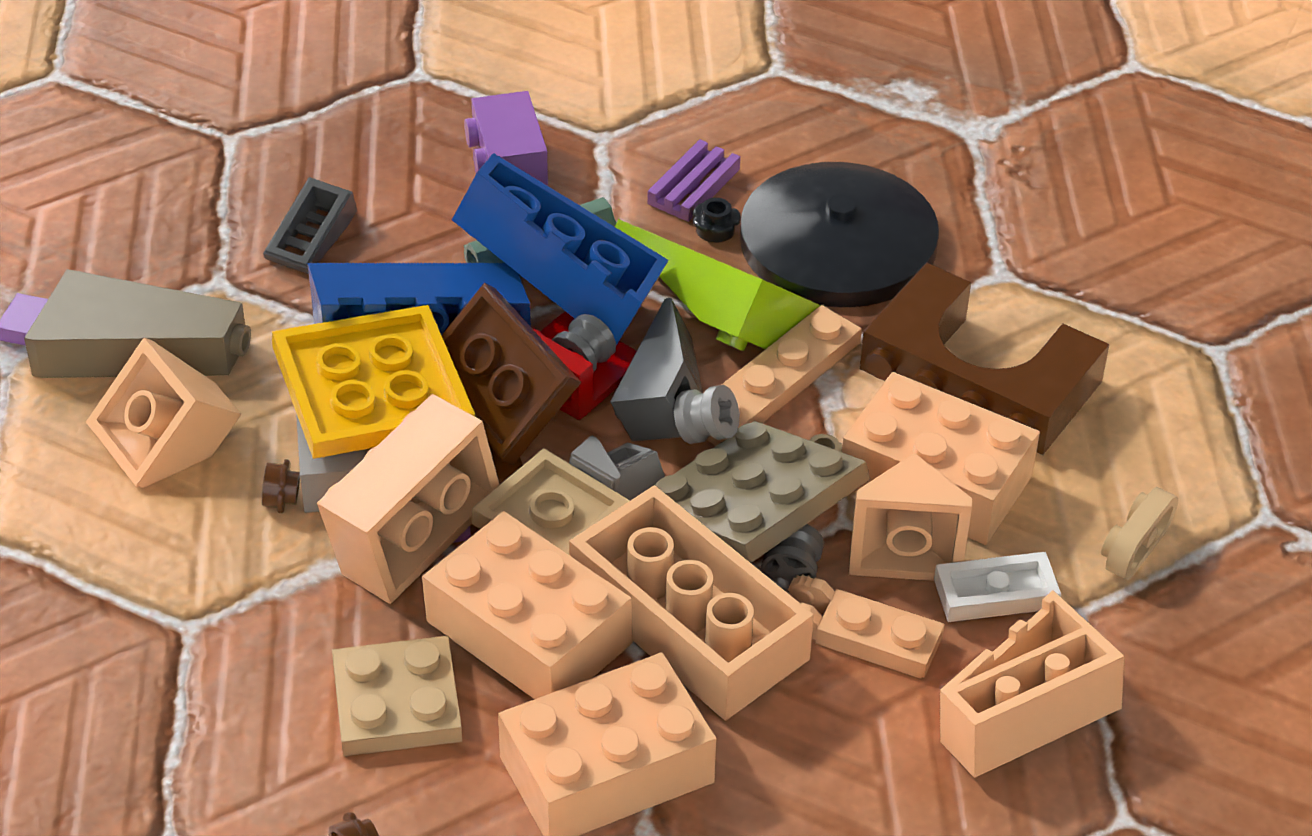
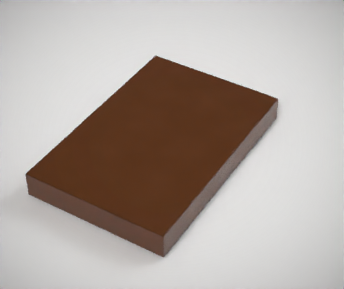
M486 283L480 287L442 334L444 343L475 412V417L483 421L489 446L502 461L514 465L581 384V381L496 288Z

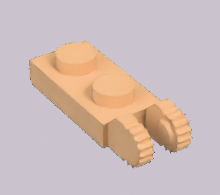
M802 574V576L797 575L796 578H793L788 588L789 595L814 614L812 639L816 640L815 644L920 679L922 677L925 678L943 638L944 623L839 589L834 591L825 580L813 579L809 575L804 576Z

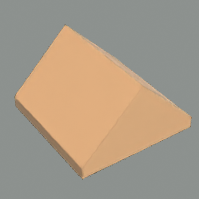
M916 453L904 459L856 492L849 575L934 581L937 564L964 561L972 512V498Z

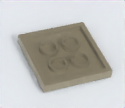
M753 421L752 423L740 426L732 438H728L714 448L698 454L693 462L673 475L660 479L655 486L752 563L870 480L865 460Z

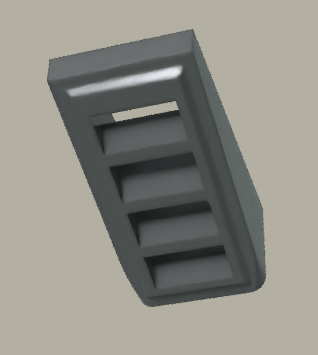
M309 177L263 252L264 258L309 274L308 263H318L356 214L357 207L353 192ZM319 209L328 212V214L323 216L316 213V211ZM309 221L321 226L319 229L306 225V223ZM299 233L311 237L313 240L310 243L295 237ZM287 246H291L306 252L303 256H300L285 249Z

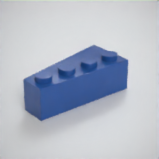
M495 153L490 156L476 173L452 218L453 222L574 319L582 314L593 315L600 319L612 332L616 345L669 261Z
M308 263L314 324L429 305L442 336L480 287L486 283L496 288L531 327L529 299L519 274L506 263Z

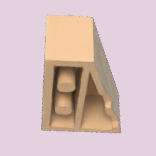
M1052 590L1042 599V609L1027 622L1021 619L1009 628V638L993 652L988 649L983 651L940 689V742L975 778L1122 709L1124 655Z

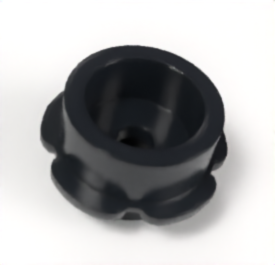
M722 198L707 199L697 205L692 213L693 217H695L693 224L696 227L698 236L705 241L713 243L725 242L731 239L735 234V226L739 225L741 221L740 212L735 208L732 209V205Z

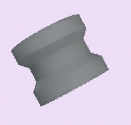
M725 385L712 386L704 393L697 389L682 391L677 396L674 404L675 425L679 435L685 442L689 444L705 442L710 435L717 440L732 438L737 433L740 417L735 395L729 387Z

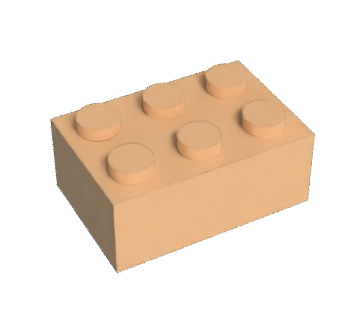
M892 372L843 437L842 452L866 461L870 480L864 485L916 453L972 498L968 538L987 545L1032 477L1040 431Z
M432 394L416 410L410 412L402 423L378 446L369 450L364 459L341 481L329 488L325 496L317 502L343 576L391 604L472 524V508L499 486L483 421Z
M505 511L501 512L422 576L427 622L533 699L593 678L633 643L632 598Z
M663 652L498 713L500 758L543 836H579L714 783L717 738Z

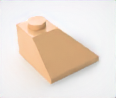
M143 338L86 423L136 487L145 488L212 457L242 414L215 382L154 341Z

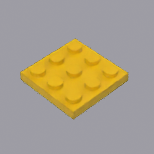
M429 305L272 331V348L313 459L378 446L402 423L410 412L416 410L432 394L475 417V412Z

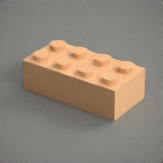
M655 485L569 541V555L632 598L633 641L650 656L663 652L682 684L725 721L810 660L814 614Z

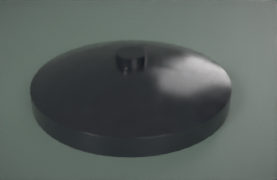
M848 162L805 164L787 169L770 177L749 196L742 211L740 243L743 255L759 278L816 304L839 308L869 306L892 300L926 262L934 264L939 239V226L935 212L927 199L916 188L889 172L867 165Z

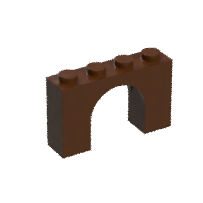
M926 262L863 331L860 370L884 381L892 372H895L1040 431L1036 452L1044 455L1102 383L1109 344L1062 323L1041 350L1032 359L1023 364L995 369L967 363L953 355L944 344L966 321L971 282Z

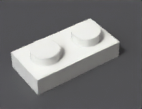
M1046 552L937 564L935 568L934 581L947 622L1037 612L1042 609V599L1052 590L1061 597V592Z

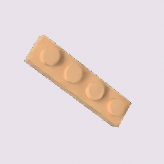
M821 305L721 384L729 387L737 400L740 414L738 428L753 421L764 423L857 347L861 343L862 328ZM711 435L707 438L715 446L726 440H717Z

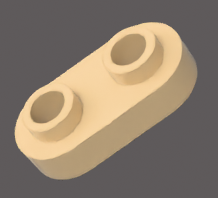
M1155 487L1148 495L1141 492L1136 497L1128 513L1125 525L1123 527L1115 525L1104 541L1101 555L1107 557L1106 570L1126 580L1133 577L1170 526L1178 505L1177 496Z

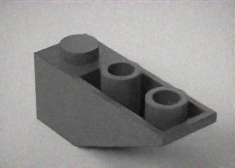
M672 298L664 299L610 401L616 417L622 422L632 442L681 437L674 418L676 398L682 391L697 389L703 393L692 337Z

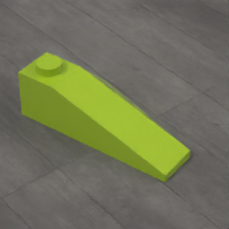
M618 219L615 225L617 229L668 259L669 261L659 277L701 322L719 329L716 337L717 340L742 351L745 350L748 342L767 349L821 306L763 279Z

